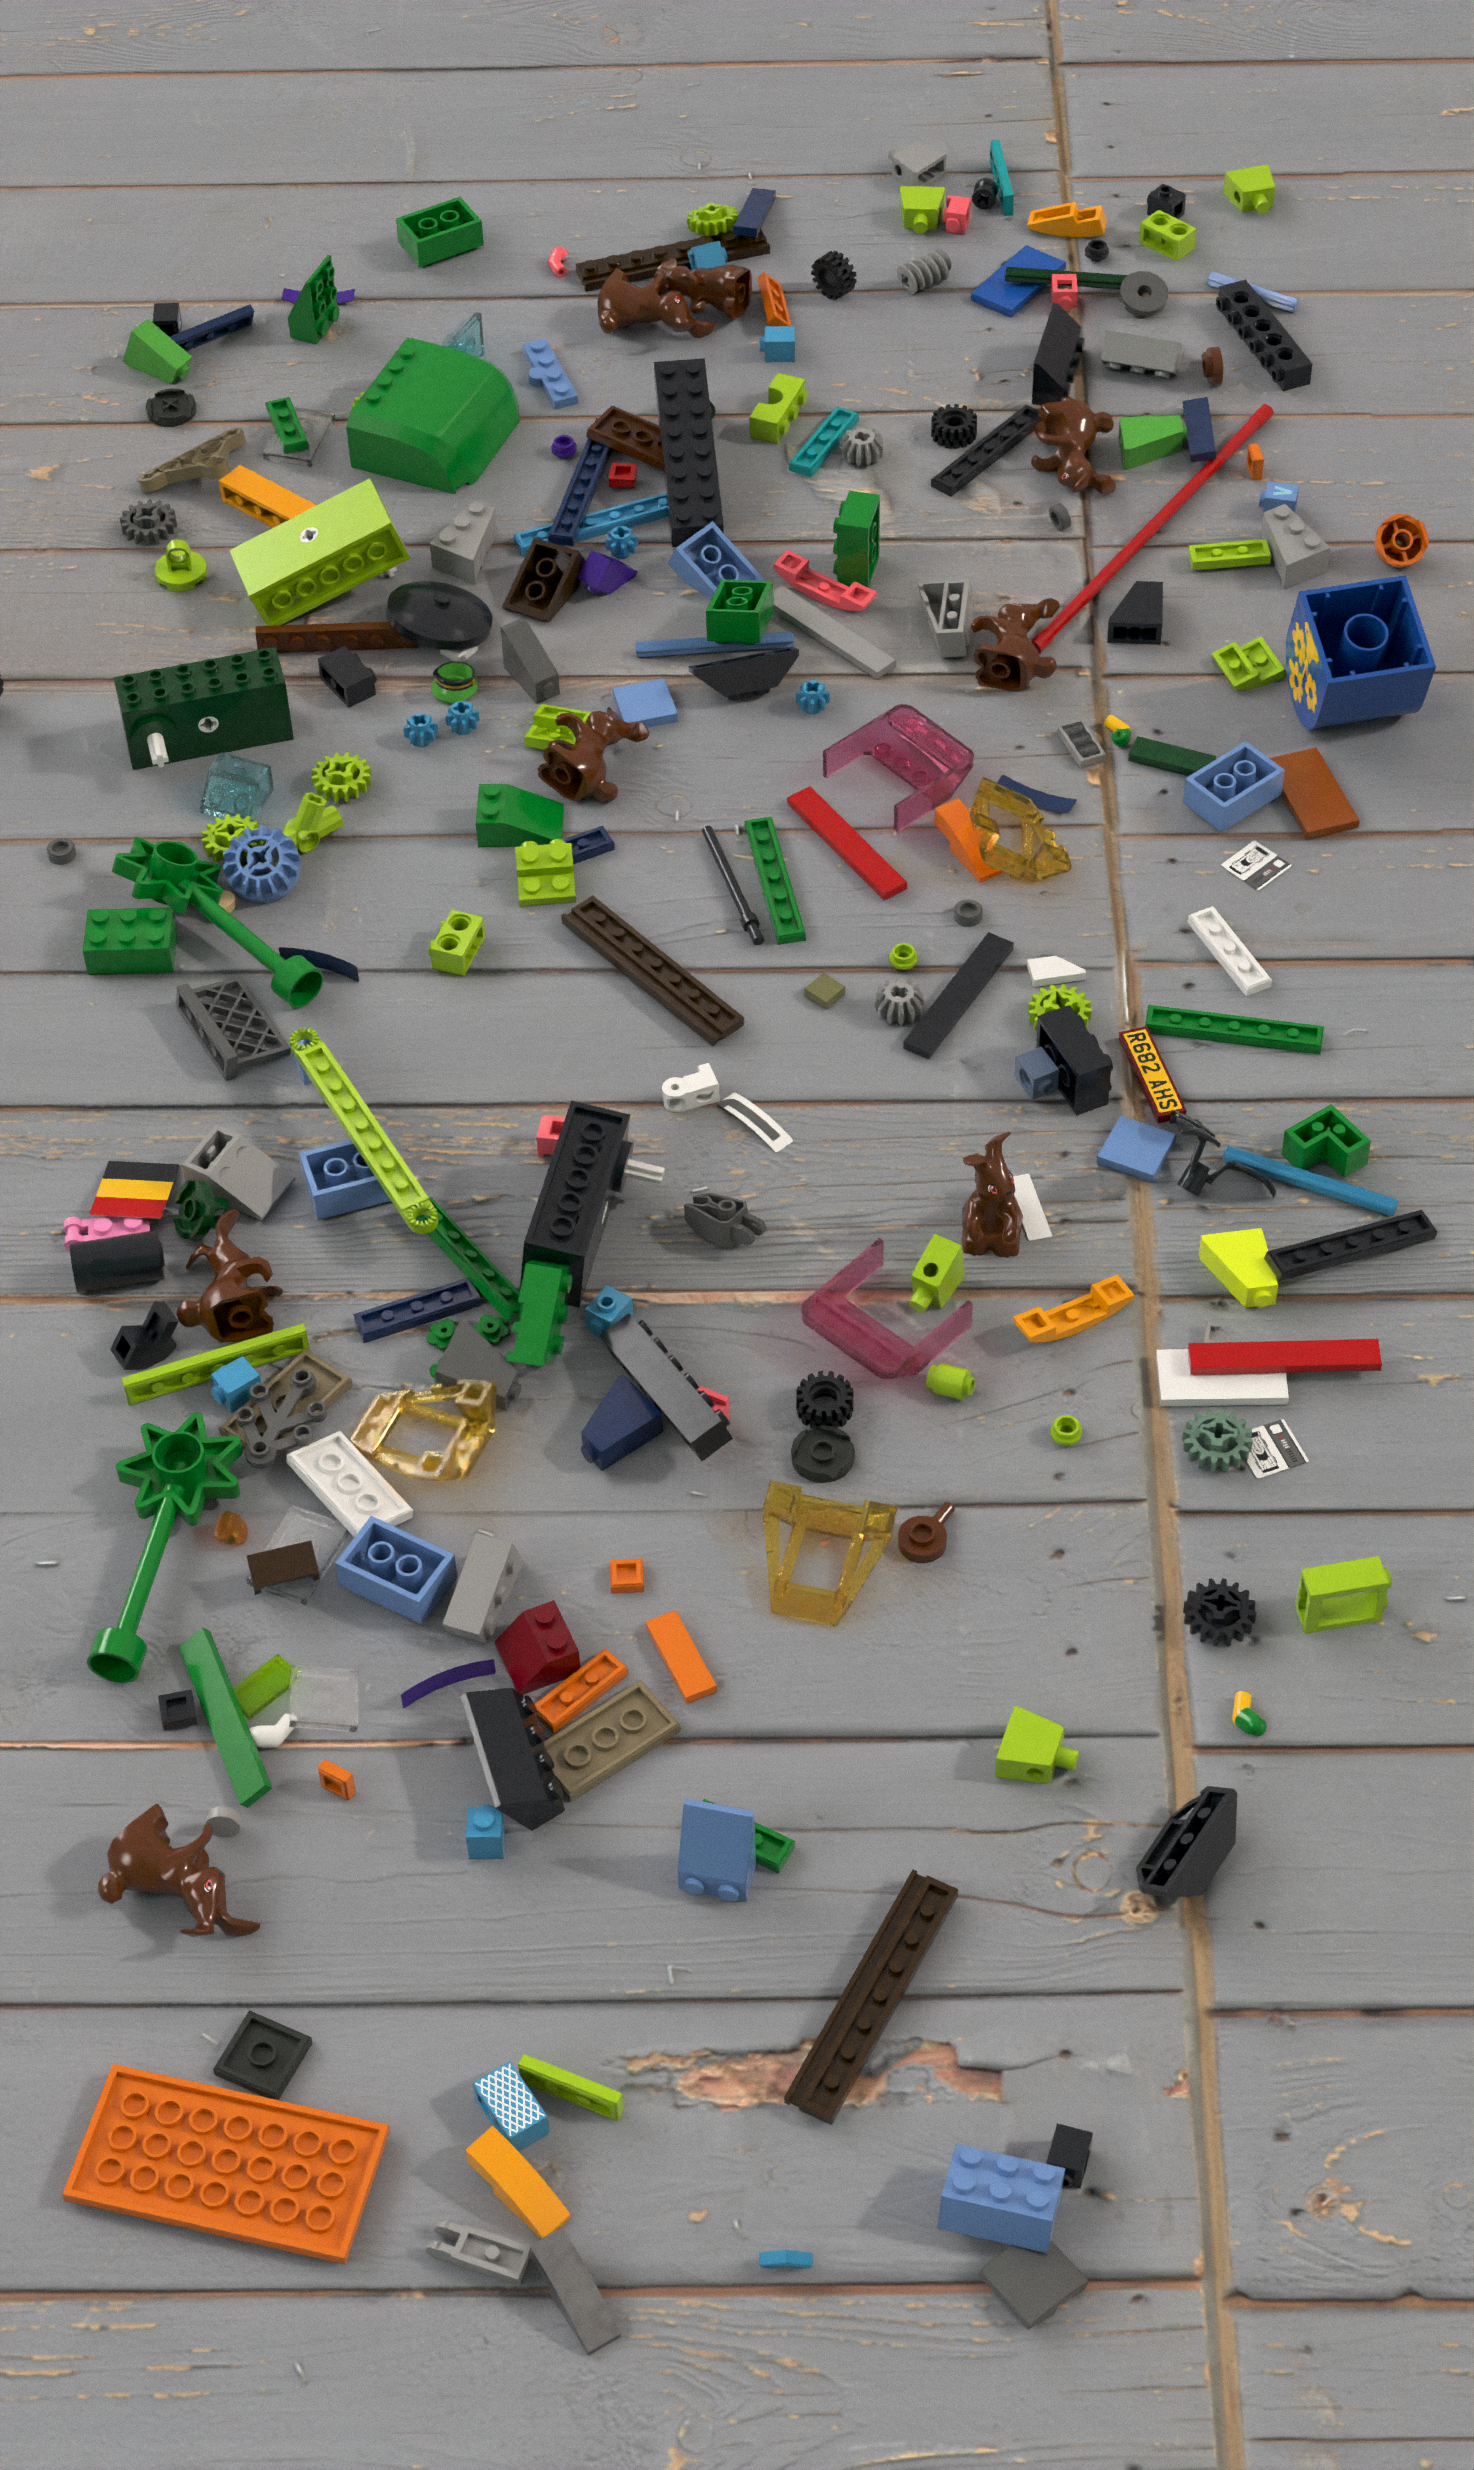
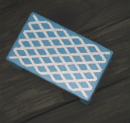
M511 2061L473 2082L476 2102L492 2126L518 2152L549 2134L548 2116Z

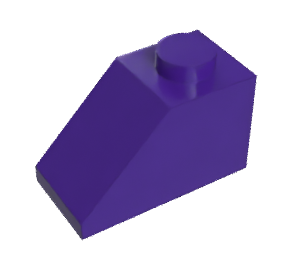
M591 550L578 579L586 583L585 589L597 595L600 591L611 594L635 577L638 571L617 559Z

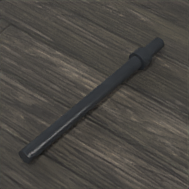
M705 826L702 829V833L740 913L741 925L744 931L749 933L753 944L761 945L764 942V938L759 929V920L756 914L751 912L713 828Z

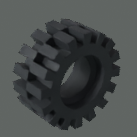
M835 250L833 252L829 251L812 264L811 268L813 270L811 275L815 276L812 278L813 282L818 283L816 288L818 290L822 289V295L825 296L827 294V298L837 300L855 288L854 284L857 283V279L854 277L857 275L856 272H852L853 264H848L850 260L847 257L844 259V254L841 252L838 254V251Z
M948 404L946 409L941 406L938 408V411L935 410L933 412L931 436L934 442L938 441V445L942 446L945 444V448L950 449V446H954V449H958L959 445L962 448L967 447V443L971 445L973 440L976 439L977 415L973 413L971 408L967 410V406L964 405L959 408V404H954V407Z
M818 1371V1377L811 1373L808 1375V1381L804 1378L801 1380L800 1386L796 1390V1410L799 1419L802 1418V1423L805 1426L810 1423V1429H815V1426L819 1425L837 1427V1423L842 1427L846 1425V1419L850 1420L853 1412V1388H851V1383L848 1380L844 1382V1376L841 1374L834 1378V1372L829 1371L828 1376H824L823 1371ZM828 1396L836 1399L837 1402L829 1406H820L815 1404L813 1400L818 1397Z

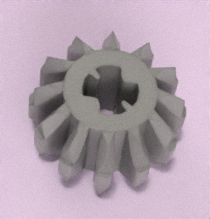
M855 426L854 430H847L846 435L842 436L841 454L844 460H848L849 465L857 464L858 467L861 465L869 467L870 463H878V459L882 457L884 451L883 439L880 433H876L875 428L867 429L866 426L864 428Z
M897 977L895 982L886 980L884 986H878L875 1008L881 1020L887 1019L889 1025L898 1022L902 1026L903 1022L913 1024L915 1018H920L924 1005V996L919 988V984L912 985L910 979L902 982Z

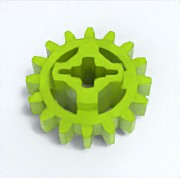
M708 203L705 207H699L698 210H692V213L687 214L688 229L691 232H697V235L705 234L712 236L722 232L727 233L728 229L733 230L734 224L739 216L738 210L735 207L729 208V205Z
M335 752L334 757L330 758L326 755L324 756L325 762L317 761V768H312L313 788L316 789L317 795L323 794L325 800L333 797L334 802H338L339 798H344L345 802H349V797L351 796L358 799L359 792L366 793L367 786L372 784L371 767L368 766L366 759L360 761V755L358 754L350 757L349 752H346L344 756H340L338 752Z
M238 813L235 818H231L229 814H226L223 820L216 817V824L208 823L207 830L202 831L203 850L206 851L208 858H214L215 863L221 859L224 860L223 854L231 846L230 840L234 836L238 838L243 835V830L248 827L251 831L259 829L258 822H251L250 816L241 819ZM255 841L247 846L252 849L253 847L260 846L262 841ZM246 850L242 851L240 859L247 861L248 852Z
M1050 984V990L1048 991L1041 987L1039 995L1033 994L1031 1002L1028 1003L1029 1023H1034V1030L1036 1031L1039 1015L1070 1005L1076 1015L1079 1014L1082 1017L1087 1029L1088 1021H1091V1001L1086 1000L1085 992L1077 994V987L1075 986L1068 990L1065 984H1062L1060 988Z

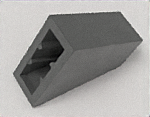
M523 617L502 626L503 661L507 672L536 704L560 694L558 672L527 620Z
M461 1319L435 1371L437 1386L507 1411L511 1401L516 1402L521 1392L522 1385L519 1384L518 1371L467 1321Z

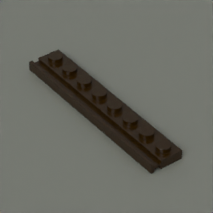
M761 229L756 237L735 235L733 231H727V233L702 236L693 240L679 241L664 246L659 245L654 248L640 251L635 250L630 253L611 255L596 260H587L576 264V273L585 287V292L601 289L607 278L616 268L626 274L629 283L654 278L657 268L661 263L671 258L676 260L677 266H687L692 270L687 254L692 247L720 241L721 248L724 247L726 250L727 262L770 254V244H767V239Z
M595 896L589 897L572 908L571 913L561 915L562 924L711 1046H714L718 1039L721 1038L723 1040L744 1026V1017Z
M912 1869L784 2096L785 2104L790 2105L791 2103L799 2107L800 2111L830 2125L833 2124L958 1898L957 1888L930 1876L923 1877L917 1874L916 1870Z

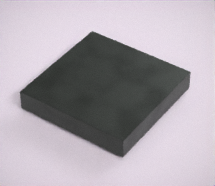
M249 2010L213 2068L214 2074L263 2097L279 2100L313 2044L312 2037Z

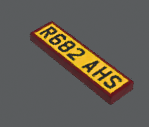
M1148 1027L1119 1032V1041L1157 1123L1170 1121L1171 1110L1186 1115L1187 1110Z

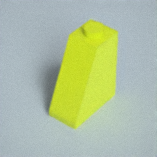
M1262 1228L1201 1235L1200 1260L1245 1308L1265 1307L1276 1304L1278 1282L1276 1275L1264 1259L1268 1248Z

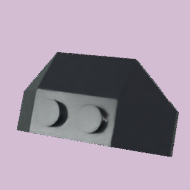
M788 647L688 667L690 673L724 697L728 696L729 700L743 698L744 693L754 691L755 695L766 694L770 692V688L778 687L798 658L799 650L794 647Z
M1207 1786L1200 1792L1201 1796L1187 1802L1168 1819L1136 1867L1138 1885L1142 1893L1164 1897L1197 1896L1203 1894L1236 1842L1237 1792L1235 1789Z

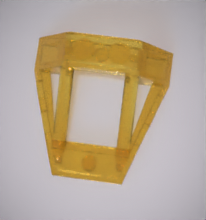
M983 777L975 791L969 809V816L983 863L991 869L998 868L1007 872L1014 879H1023L1028 882H1035L1069 872L1072 865L1068 852L1064 846L1056 845L1054 840L1057 836L1053 830L1045 829L1042 824L1044 817L1031 798ZM989 803L1022 818V854L996 843L1000 837V832L996 820L989 818ZM1033 828L1043 843L1034 857Z
M464 1379L458 1380L456 1386L444 1387L442 1383L434 1384L427 1391L414 1393L411 1388L376 1394L349 1441L362 1455L405 1477L439 1482L466 1479L495 1431L497 1385L494 1381ZM455 1400L454 1403L463 1418L420 1405V1403ZM403 1412L457 1429L445 1452L426 1450L422 1457L385 1446L384 1443Z
M770 1480L763 1507V1522L771 1612L836 1627L886 1549L892 1536L898 1506L865 1500L864 1507L805 1495L801 1486ZM782 1521L793 1526L779 1571V1524ZM805 1530L851 1540L836 1592L790 1582ZM872 1541L855 1574L864 1542Z

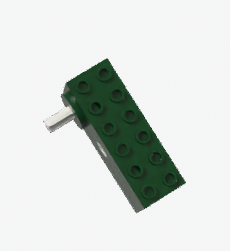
M276 647L113 677L133 770L153 766L164 767V764L294 740L286 682Z

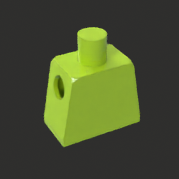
M1268 164L1225 172L1223 192L1241 212L1256 210L1259 214H1265L1274 205L1275 184Z
M900 186V213L903 227L905 229H913L918 234H923L927 230L938 229L945 208V187Z
M934 1233L911 1275L913 1296L908 1304L913 1310L924 1313L929 1305L938 1309L943 1308L965 1277L962 1245Z
M1014 1705L996 1756L995 1777L1047 1784L1051 1782L1056 1766L1075 1771L1080 1751L1063 1747L1064 1728L1062 1725Z

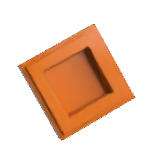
M1258 443L1249 444L1246 466L1253 481L1262 480L1263 455Z
M643 1558L610 1560L611 1594L644 1592Z
M324 1759L318 1766L321 1787L345 1800H350L356 1792L353 1773Z

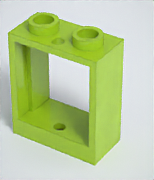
M1379 1556L1301 1569L1295 1608L1304 1634L1382 1621L1384 1607L1388 1606L1387 1589L1391 1588L1392 1581L1388 1568H1383Z

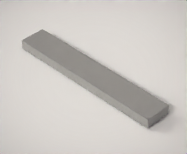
M783 585L774 591L775 613L872 677L879 679L896 667V659Z

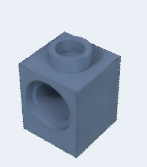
M1038 1047L1015 1057L1014 1077L1030 1098L1034 1100L1058 1090L1059 1068L1044 1049Z

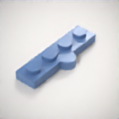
M542 339L523 344V353L532 367L528 372L529 383L535 387L543 386L555 410L578 404V395L548 341Z

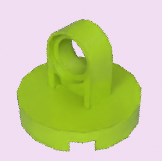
M178 539L172 540L167 544L166 555L156 562L154 568L157 583L160 586L161 584L167 586V590L172 592L193 590L196 588L195 584L201 580L203 583L208 575L205 559L200 554L190 551L188 543Z

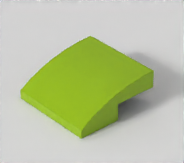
M1262 636L1241 647L1235 641L1212 653V657L1235 691L1268 685L1286 677L1285 669Z
M541 704L533 715V725L525 735L524 746L544 750L547 749L549 742L556 739L575 744L576 738L572 730L567 726H557L555 719L561 713H571L578 716L585 723L591 712Z

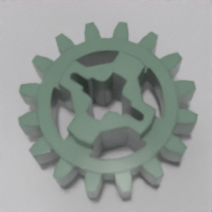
M1208 1408L1206 1416L1197 1412L1195 1413L1194 1421L1188 1419L1186 1429H1183L1182 1441L1184 1442L1183 1451L1189 1452L1188 1460L1190 1462L1198 1459V1468L1200 1469L1209 1465L1211 1472H1215L1217 1467H1222L1224 1472H1228L1229 1465L1232 1464L1238 1469L1241 1460H1248L1249 1451H1252V1429L1246 1428L1245 1419L1236 1420V1412H1232L1227 1416L1224 1415V1408H1220L1218 1414H1214Z

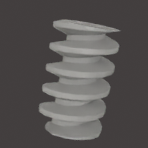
M939 248L935 252H930L919 259H914L903 266H899L897 268L898 278L910 294H915L917 290L921 291L925 287L932 286L933 283L937 284L940 280L948 279L951 260L947 252Z

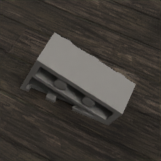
M1286 504L1263 512L1261 538L1267 540L1271 558L1275 563V571L1282 579L1284 590L1328 571L1330 547Z
M970 579L918 582L922 607L940 657L967 656L974 610V598Z
M475 1533L442 1623L449 1634L486 1644L489 1636L494 1634L498 1617L524 1565V1561L513 1543Z

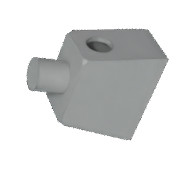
M913 142L903 149L894 146L888 153V158L892 160L893 177L905 186L926 187L946 174V153L918 142Z

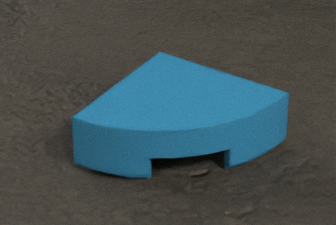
M794 2250L760 2252V2266L770 2269H777V2267L783 2266L795 2267V2269L810 2268V2266H813V2253Z

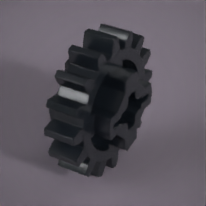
M1211 1578L1207 1587L1197 1583L1196 1592L1189 1590L1187 1601H1184V1624L1190 1625L1191 1635L1198 1632L1201 1634L1200 1641L1202 1643L1210 1638L1212 1639L1213 1646H1217L1219 1640H1224L1227 1646H1231L1232 1638L1242 1642L1244 1633L1250 1634L1252 1632V1625L1255 1624L1256 1619L1255 1600H1249L1250 1592L1248 1590L1238 1591L1239 1583L1236 1582L1232 1586H1228L1227 1580L1223 1578L1220 1584H1215V1581Z

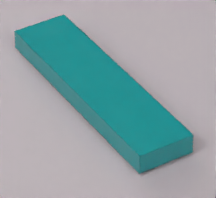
M991 140L990 164L995 183L998 186L1002 211L1005 216L1013 215L1014 194L1000 140Z
M837 406L789 462V470L811 478L841 443L842 436L846 435V431L852 430L857 424L859 413Z

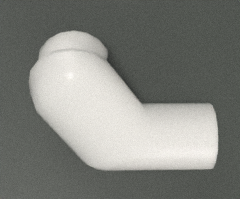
M284 1714L275 1726L259 1725L251 1727L249 1730L256 1747L275 1748L280 1746L297 1726V1721L291 1715Z

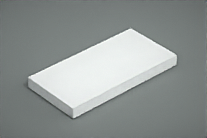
M1188 1349L1156 1350L1160 1406L1288 1405L1289 1395L1286 1373L1190 1375Z
M341 1431L287 1454L286 1463L354 1538L371 1516L392 1526L413 1518V1509Z

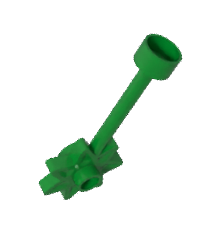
M134 838L130 853L116 854L112 872L135 882L131 894L132 897L136 899L151 898L158 903L171 906L176 912L182 914L186 912L188 903H190L274 974L271 981L272 991L292 1008L304 1007L318 995L323 985L324 976L317 967L301 955H295L285 960L219 905L223 889L216 884L221 870L220 865L198 860L197 854L182 842L161 841L154 845L144 839Z
M199 1412L191 1414L176 1432L167 1431L150 1423L143 1424L141 1426V1433L146 1452L124 1459L116 1464L119 1481L140 1488L135 1500L138 1517L146 1519L153 1515L155 1516L116 1628H104L96 1633L87 1658L89 1669L103 1679L117 1683H129L135 1681L139 1676L147 1652V1645L136 1635V1631L177 1513L189 1526H196L200 1521L205 1499H235L241 1494L238 1479L227 1469L243 1454L240 1438L238 1436L207 1438L203 1415Z

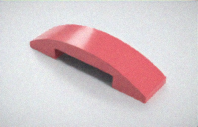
M786 550L773 564V569L794 588L806 596L833 608L847 611H864L877 596L876 591L855 581L848 587L810 569L809 559L790 550Z

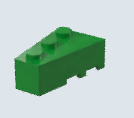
M531 1260L526 1263L518 1303H521L519 1321L514 1322L512 1332L517 1333L514 1352L508 1351L506 1361L543 1367L556 1359L557 1355H561L564 1346V1336H560L561 1325L566 1323L568 1316V1306L564 1305L565 1295L570 1292L572 1286V1275L568 1274L569 1265Z

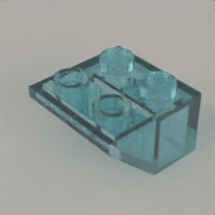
M220 752L208 770L200 812L225 819L226 814H229L231 818H235L238 813L241 819L250 816L251 822H253L274 791L271 766Z

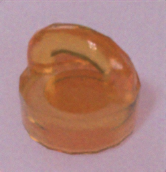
M230 1511L223 1512L215 1525L217 1541L229 1545L244 1544L248 1536L245 1521L240 1514Z

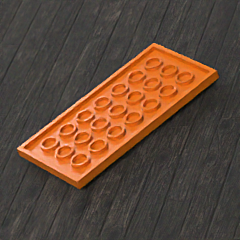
M112 2064L62 2195L64 2201L346 2265L390 2133V2128L388 2124Z

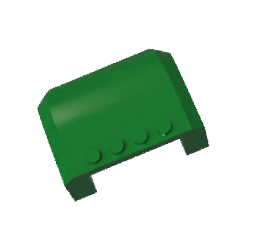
M407 337L350 412L346 431L351 467L455 494L456 488L464 484L472 485L477 482L519 423V403L511 382L502 370L488 360L458 349Z

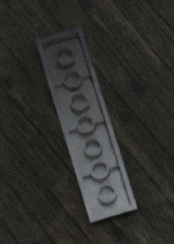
M705 358L654 362V382L672 547H678L712 521L724 533Z

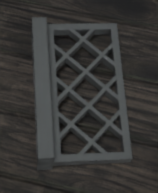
M240 976L191 989L188 983L177 986V1010L226 1081L237 1078V1070L290 1055V1046ZM238 988L240 994L236 996L225 993V991ZM208 996L215 999L213 1003L201 1001L199 998ZM220 1000L233 1003L232 1009L219 1006ZM241 1005L252 1008L253 1011L249 1014L238 1011V1008ZM213 1013L227 1016L225 1022L213 1019ZM235 1018L246 1021V1024L242 1027L231 1024V1021ZM253 1023L264 1026L266 1029L264 1032L250 1029ZM228 1031L239 1034V1037L235 1040L225 1037L224 1034ZM247 1036L258 1039L259 1042L257 1045L243 1042V1040ZM265 1042L278 1045V1048L269 1049L263 1047ZM239 1049L251 1052L252 1055L240 1058L237 1051Z

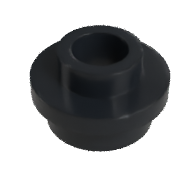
M1099 239L1091 240L1085 248V256L1095 262L1106 259L1109 256L1107 243Z

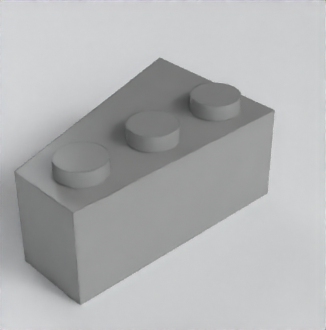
M472 500L431 541L432 568L476 585L478 572L483 568L485 555L489 553L497 534L495 508Z

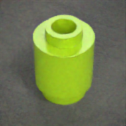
M944 1363L931 1365L926 1379V1388L933 1390L934 1394L964 1400L967 1395L971 1396L974 1391L975 1377H972L970 1369Z

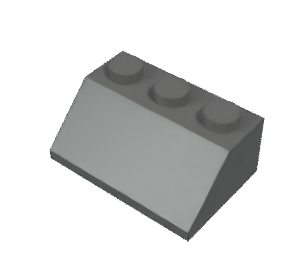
M1106 330L1100 360L1103 364H1106L1107 369L1120 371L1121 367L1131 368L1130 372L1145 375V371L1155 372L1154 376L1169 379L1170 375L1177 376L1185 349L1180 342Z

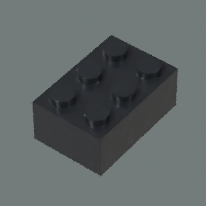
M1070 1005L1039 1015L1037 1020L1036 1048L1042 1047L1059 1068L1058 1090L1076 1116L1108 1105L1109 1091L1112 1089L1110 1076L1113 1070V1063L1110 1056L1104 1054L1100 1049L1095 1035L1088 1032L1082 1017L1079 1014L1076 1015Z

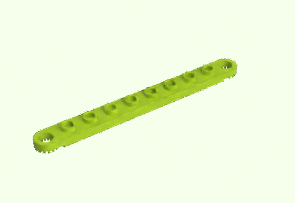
M304 1027L302 1030L298 1028V1031H293L289 1038L291 1051L408 1227L418 1234L432 1232L439 1222L437 1209L434 1208L428 1195L326 1044L312 1028L307 1029ZM301 1040L312 1041L309 1044H306V1046L305 1044H303V1046H301V1044L298 1045V1042H300ZM420 1215H427L430 1217V1219H428V1222L427 1220H425V1223H423V1221L419 1223L418 1220L416 1222L415 1218H417Z

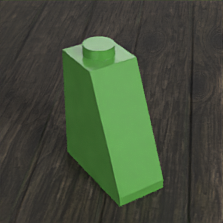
M146 319L131 331L123 362L126 365L171 385L179 378L183 380L191 370L189 366L192 356L149 319Z
M1181 415L1120 417L1118 439L1123 470L1181 452L1182 441H1187V426L1182 425Z

